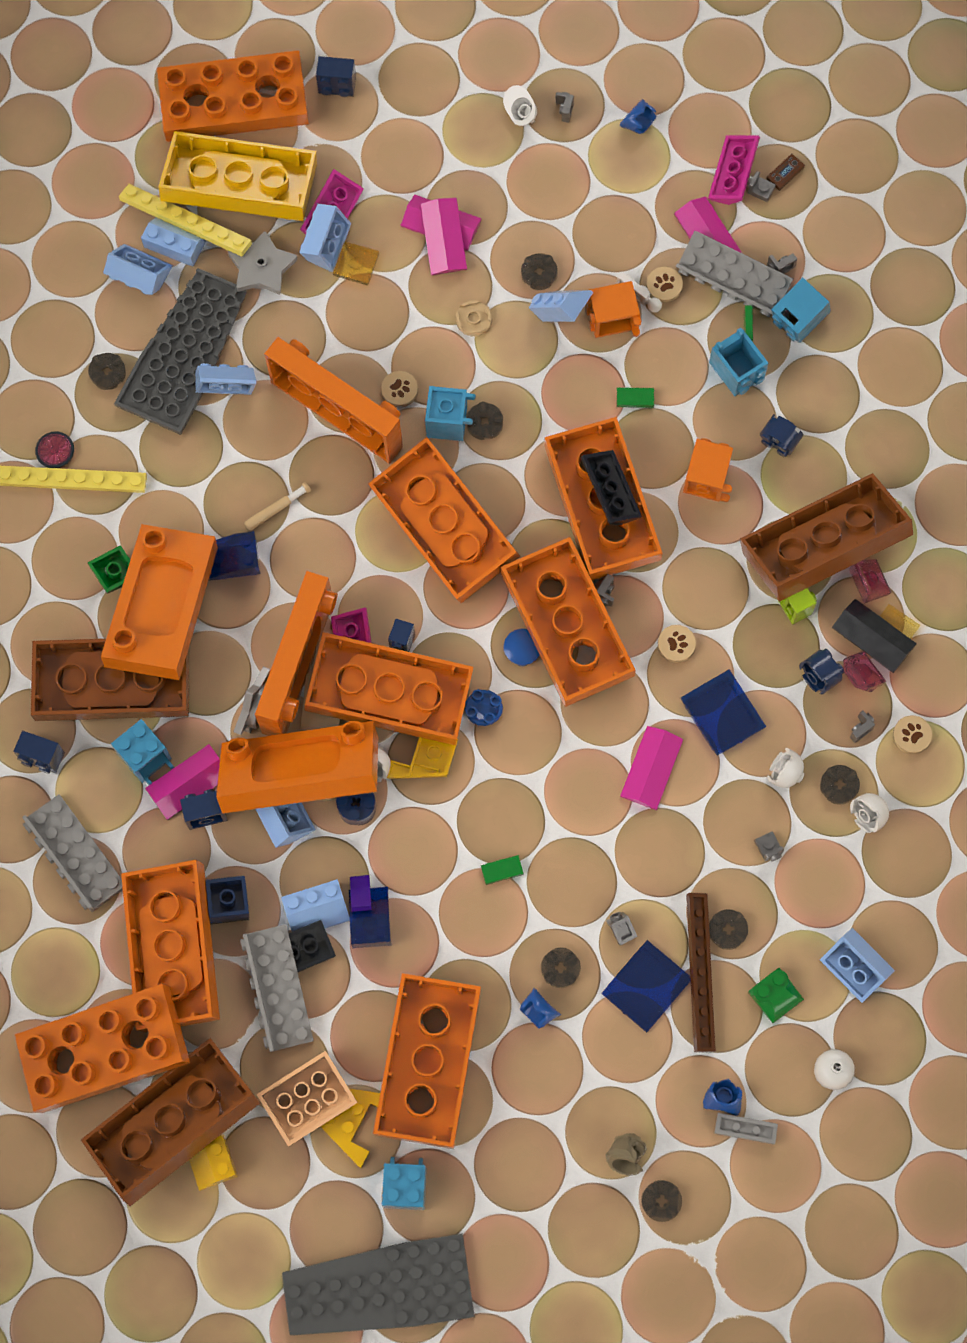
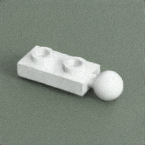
M621 272L617 276V284L632 281L637 301L644 306L647 304L649 311L654 313L660 311L662 308L661 301L658 298H651L649 290L645 286H640L629 274L626 275Z

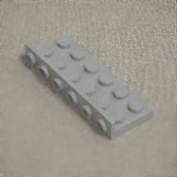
M694 231L679 263L675 266L679 268V273L687 277L691 274L695 276V281L703 285L705 282L712 284L711 289L720 293L724 290L728 292V297L736 301L740 298L744 300V305H752V309L756 306L761 309L760 313L768 317L772 314L771 309L786 295L793 281V278L697 231Z
M60 794L28 817L26 815L22 817L25 821L23 823L25 829L29 834L31 832L35 834L36 838L34 841L40 849L42 847L46 849L47 853L45 856L51 864L55 862L59 867L56 869L57 873L62 879L67 878L70 882L67 885L73 894L78 893L81 897L78 901L85 910L89 908L91 912L95 911L123 890L121 877Z
M287 925L243 934L244 939H240L242 950H247L248 958L245 959L247 971L251 970L253 976L249 980L252 990L256 989L257 993L254 1002L256 1009H260L262 1017H259L261 1029L265 1028L266 1037H263L265 1048H269L270 1052L314 1041Z

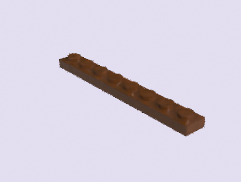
M708 893L686 894L694 1052L713 1053L716 1052Z

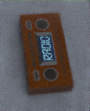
M791 154L767 176L766 180L776 184L775 187L780 191L804 169L805 164Z

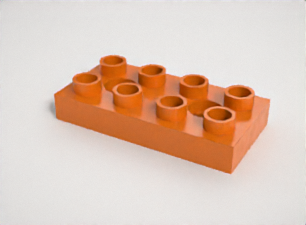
M299 50L157 67L163 130L166 142L172 141L174 131L206 136H220L309 125ZM266 86L278 88L276 95L269 98L260 96L258 92ZM194 95H204L207 97L204 104L200 106H191L187 101Z
M617 417L544 437V446L582 562L591 580L606 577L607 574L613 575L661 561L663 553ZM614 450L642 515L639 519L618 525L626 531L625 537L621 541H609L602 534L603 529L610 524L588 473L579 465L582 455Z
M571 537L501 566V575L564 707L635 676L636 670ZM553 579L560 582L564 588L559 596L550 598L540 592L541 583L545 580ZM581 645L590 647L596 653L595 659L587 665L578 664L572 658L573 650Z
M402 973L374 1125V1136L454 1149L481 986ZM440 1009L448 1018L447 1027L438 1033H429L424 1025L421 1024L422 1017L429 1010ZM418 1088L427 1089L432 1098L435 1099L433 1107L423 1114L414 1113L409 1104H407L409 1094L411 1095Z
M159 984L15 1034L33 1112L45 1113L189 1064L190 1060L181 1026L175 1020L178 1019L174 1001L171 999L173 996L170 986ZM137 1022L145 1025L148 1029V1038L139 1049L133 1047L130 1042V1033ZM68 1049L74 1055V1063L70 1066L69 1072L64 1074L60 1073L57 1068V1058L63 1050Z

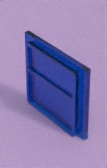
M730 669L680 697L689 715L717 756L766 728L763 720Z
M647 940L601 994L647 1033L690 983V975Z

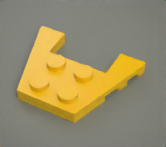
M419 737L411 765L391 760L387 778L447 777L458 739L456 745Z
M349 1088L357 1103L320 1127L358 1167L362 1168L370 1151L351 1141L369 1106L372 1104L378 1108L380 1093Z

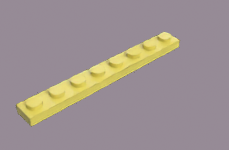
M128 184L119 195L120 201L241 257L252 245L251 239L175 204L160 201L159 197L131 184Z
M0 466V486L145 493L146 473Z

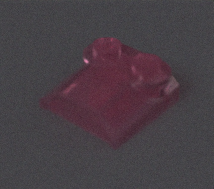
M864 651L846 657L843 660L844 673L855 688L873 692L877 687L887 682Z

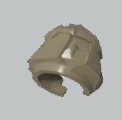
M633 1133L617 1136L612 1147L606 1153V1161L614 1171L628 1176L637 1175L643 1171L638 1162L646 1152V1144Z

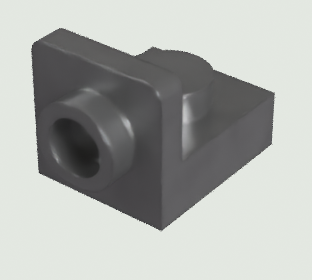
M556 92L555 103L560 105L559 114H562V122L569 123L574 105V95H570L567 92Z
M757 171L754 176H750L747 182V186H749L748 194L768 202L776 184L759 177L760 172Z
M794 254L783 256L777 262L774 256L770 255L767 266L785 274L796 267L797 258Z
M607 574L597 592L604 606L612 607L614 598L609 595L615 585L613 584L614 577Z
M863 710L858 715L859 720L863 724L858 723L852 728L853 732L850 738L854 743L871 732L875 726L873 717L869 713L866 714Z
M773 831L755 839V843L764 861L771 860L773 862L782 857L781 854L784 848L783 846L780 847Z
M616 912L610 916V919L606 920L620 946L638 937L628 915L624 912Z

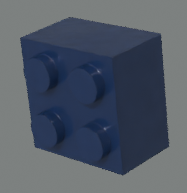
M318 56L316 70L318 93L326 96L354 97L356 84L354 59Z
M23 730L13 751L22 765L32 768V765L39 767V771L50 774V772L57 773L65 754L59 743Z
M215 789L206 790L201 795L189 794L184 796V799H180L184 820L189 830L228 821L226 813L222 814Z
M245 876L205 880L210 924L249 920Z

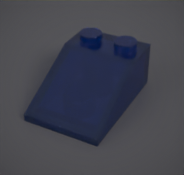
M255 531L237 533L216 540L218 549L208 581L261 574Z
M388 887L370 888L372 910L354 912L351 909V892L349 890L352 948L392 946Z

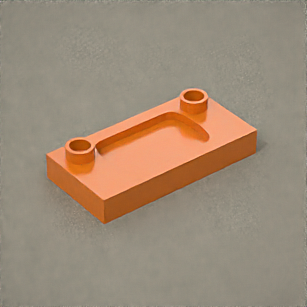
M277 337L264 353L271 383L390 464L403 448L400 419H398L401 414L398 409L387 401H382L380 405L376 404L308 357L310 354L309 350L298 340L292 339L288 344Z
M428 437L424 438L368 483L460 603L501 572V566L511 563L520 557L519 553Z
M141 524L101 654L104 667L180 680L218 549L215 536Z
M309 571L305 573L255 712V717L264 735L271 736L287 733L290 723L294 721L297 715L299 698L306 681V674H308L328 616L333 613L338 594L332 592L328 577Z
M323 632L305 701V711L347 721H374L377 728L456 745L473 667Z
M349 721L340 726L250 739L238 737L229 742H223L221 745L216 796L222 814L377 792L378 734L374 721Z
M191 860L121 873L132 994L159 984H165L171 988L173 996L171 999L174 1001L178 1019L175 1020L181 1027L220 1020L204 864L198 860ZM140 1022L135 1023L137 1031L148 1032L145 1025L140 1024Z

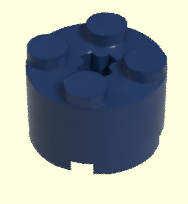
M775 414L771 416L760 432L761 443L768 448L773 446L778 449L777 453L785 458L787 455H791L804 434L801 430L798 433L795 430L797 426L781 416L775 418Z
M826 648L816 651L799 665L800 670H804L805 674L802 676L805 682L815 692L821 691V695L842 681L844 668L841 664L835 662L831 652Z
M373 792L336 798L339 815L347 824L360 826L367 824L373 819L376 812V800ZM354 802L360 803V806H359V807H357L356 805L354 806L353 803H354Z

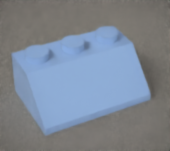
M317 204L299 253L307 261L330 272H334L352 223L337 206Z
M157 217L148 223L141 237L144 248L192 267L206 240Z
M123 244L108 253L103 273L113 280L124 282L128 287H135L144 294L153 295L160 290L172 269V265Z
M567 290L538 293L533 297L529 309L542 322H574L593 292L592 290Z
M201 364L196 369V393L251 395L256 385L254 368H248L247 365L230 367L227 364L219 366Z
M301 802L256 809L275 848L291 844L316 830Z
M338 879L281 897L292 932L319 920L322 921L325 929L351 921Z
M853 928L842 936L820 959L861 1003L895 971Z

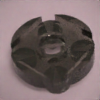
M538 253L527 256L524 259L521 267V277L523 282L527 283L530 288L544 290L549 288L557 279L558 268L551 255ZM538 268L544 270V272H542L541 275H538V273L534 271Z
M102 353L92 358L88 374L91 381L98 388L111 390L118 387L117 385L121 381H124L126 367L120 356L113 353ZM105 368H109L112 370V372H109L108 375H105L103 370Z
M480 402L478 405L473 406L467 414V418L473 419L471 425L467 424L468 431L477 439H492L502 431L503 414L493 404ZM488 418L489 424L485 423L484 425H482L481 419Z
M844 765L829 767L820 780L822 794L831 803L839 805L851 801L857 795L860 787L856 771ZM838 780H842V783H845V786H842L841 789H838V786L834 784Z
M731 909L721 910L716 913L709 923L710 939L722 949L731 950L739 947L748 935V924L742 913ZM726 924H729L730 927L734 928V930L731 931L730 935H728L726 931H723V928L726 927Z
M555 948L547 953L542 960V976L545 982L553 987L566 988L573 985L580 975V961L567 948ZM559 963H563V966L567 968L562 973L555 969V966H559Z
M658 1180L649 1184L644 1190L641 1197V1205L646 1215L652 1220L667 1222L676 1217L681 1210L682 1196L677 1186L669 1181ZM660 1195L667 1199V1203L663 1207L656 1203V1199H659Z

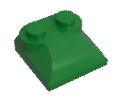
M121 545L87 562L107 594L122 588L130 559Z
M780 967L748 991L772 1024L804 1000L789 980L788 975Z

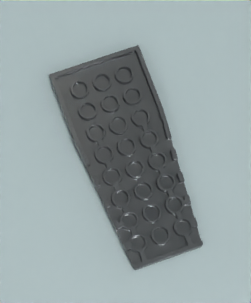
M197 268L196 274L187 283V288L182 295H179L173 309H170L166 320L163 324H160L154 338H151L139 356L114 405L182 435L203 393H196L197 366L201 364L216 366L247 291H237V284Z
M463 1234L400 1243L282 1273L290 1335L415 1327L475 1317Z

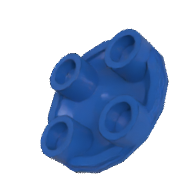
M528 629L514 630L505 639L503 647L505 655L514 664L524 667L534 662L540 655Z
M476 689L466 700V716L476 725H492L502 715L503 705L501 697L490 690Z

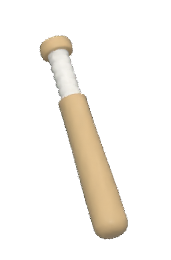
M306 482L302 483V486L290 495H285L247 519L244 523L245 527L252 531L290 505L292 501L302 494L311 492L310 487Z

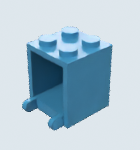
M804 278L771 309L773 323L779 329H785L787 331L786 335L793 342L796 340L799 343L831 312L830 302ZM787 310L799 320L795 325L783 316Z
M742 328L737 329L736 333L722 342L715 343L711 350L709 363L734 397L738 394L743 395L750 389L749 387L764 381L768 361Z
M429 386L425 417L426 437L463 441L465 424L471 425L473 423V419L466 418L467 400H475L476 395L467 393L465 389Z
M142 719L111 743L118 756L141 783L146 781L150 785L152 782L149 780V777L165 764L171 770L174 768L170 762L172 758L168 750Z
M391 1157L390 1164L384 1163L382 1206L385 1209L425 1210L427 1168L423 1165V1158H419V1165L395 1164V1157Z

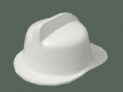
M519 85L510 87L505 92L503 104L512 121L518 126H525L535 122L537 107L528 91Z

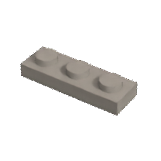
M717 1113L714 1134L774 1145L778 1124Z

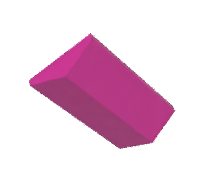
M726 135L708 196L709 200L727 205L742 201L760 140L759 135Z
M333 169L300 230L306 235L317 204L337 206L348 219L364 188Z
M414 194L407 205L401 227L425 235L421 204L431 200ZM459 211L464 250L468 251L482 218Z
M706 196L690 200L674 213L690 239L694 231H697L742 253Z
M439 198L422 203L421 210L431 276L467 270L457 198Z
M364 607L331 616L334 635L372 643L367 608Z
M647 726L620 797L657 811L683 739L666 730Z
M208 744L145 788L167 820L182 810L180 799H184V796L189 794L201 795L204 794V791L213 789L218 785L220 758L210 744Z

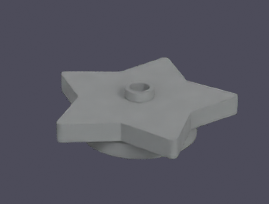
M265 231L254 241L242 257L228 251L229 257L239 270L236 285L237 291L251 288L266 289L280 295L283 273L297 261V255L277 249Z
M263 666L255 683L245 692L242 711L233 731L234 733L239 735L244 731L251 733L253 728L257 729L259 727L255 712L271 669Z

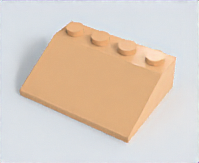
M326 1051L256 1094L288 1147L357 1103Z

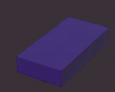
M369 875L350 877L352 912L372 910Z

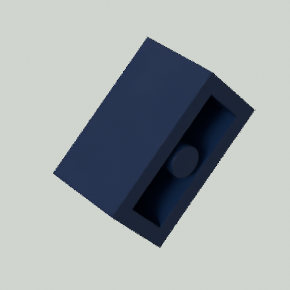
M395 619L388 638L389 647L409 652L415 637L414 624Z

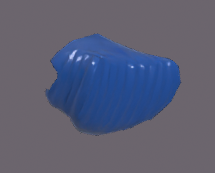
M642 99L622 120L620 126L642 134L656 119V110Z
M533 988L520 1007V1011L538 1029L544 1027L550 1021L556 1019V1017L561 1016L559 1011H556L540 995L536 988Z
M729 1079L719 1082L714 1081L705 1094L703 1107L738 1116L741 1112L742 1090L740 1087L736 1088Z

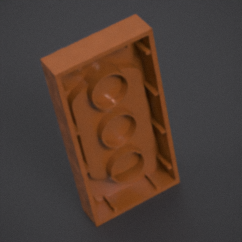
M872 473L740 538L742 553L780 602L914 534L912 519Z
M106 639L32 641L31 716L35 721L189 717V649L180 680L104 667L101 654Z
M211 1038L188 1055L189 1064L167 1071L81 1139V1142L115 1191L129 1207L260 1104L259 1100Z

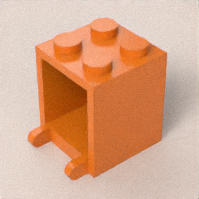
M632 281L589 289L592 290L593 294L585 304L586 314L590 316L589 327L590 331L594 332L595 338L632 331L634 337L640 335V311Z
M706 438L696 439L683 493L718 502H728L730 496L726 493L732 491V486L724 484L733 447L725 443H713Z

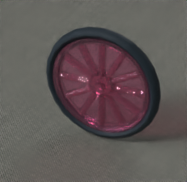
M62 432L46 433L36 444V458L47 468L63 467L71 461L74 455L73 441Z

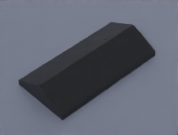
M614 450L582 455L581 459L609 524L623 525L641 518L642 515Z
M854 599L832 626V629L892 673L897 670L917 645L916 642L857 599Z
M321 920L289 933L297 972L336 957Z

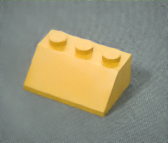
M224 1133L189 1160L199 1191L238 1177Z

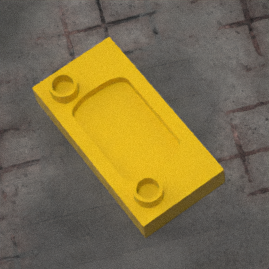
M174 131L159 183L160 201L304 221L317 168V152Z

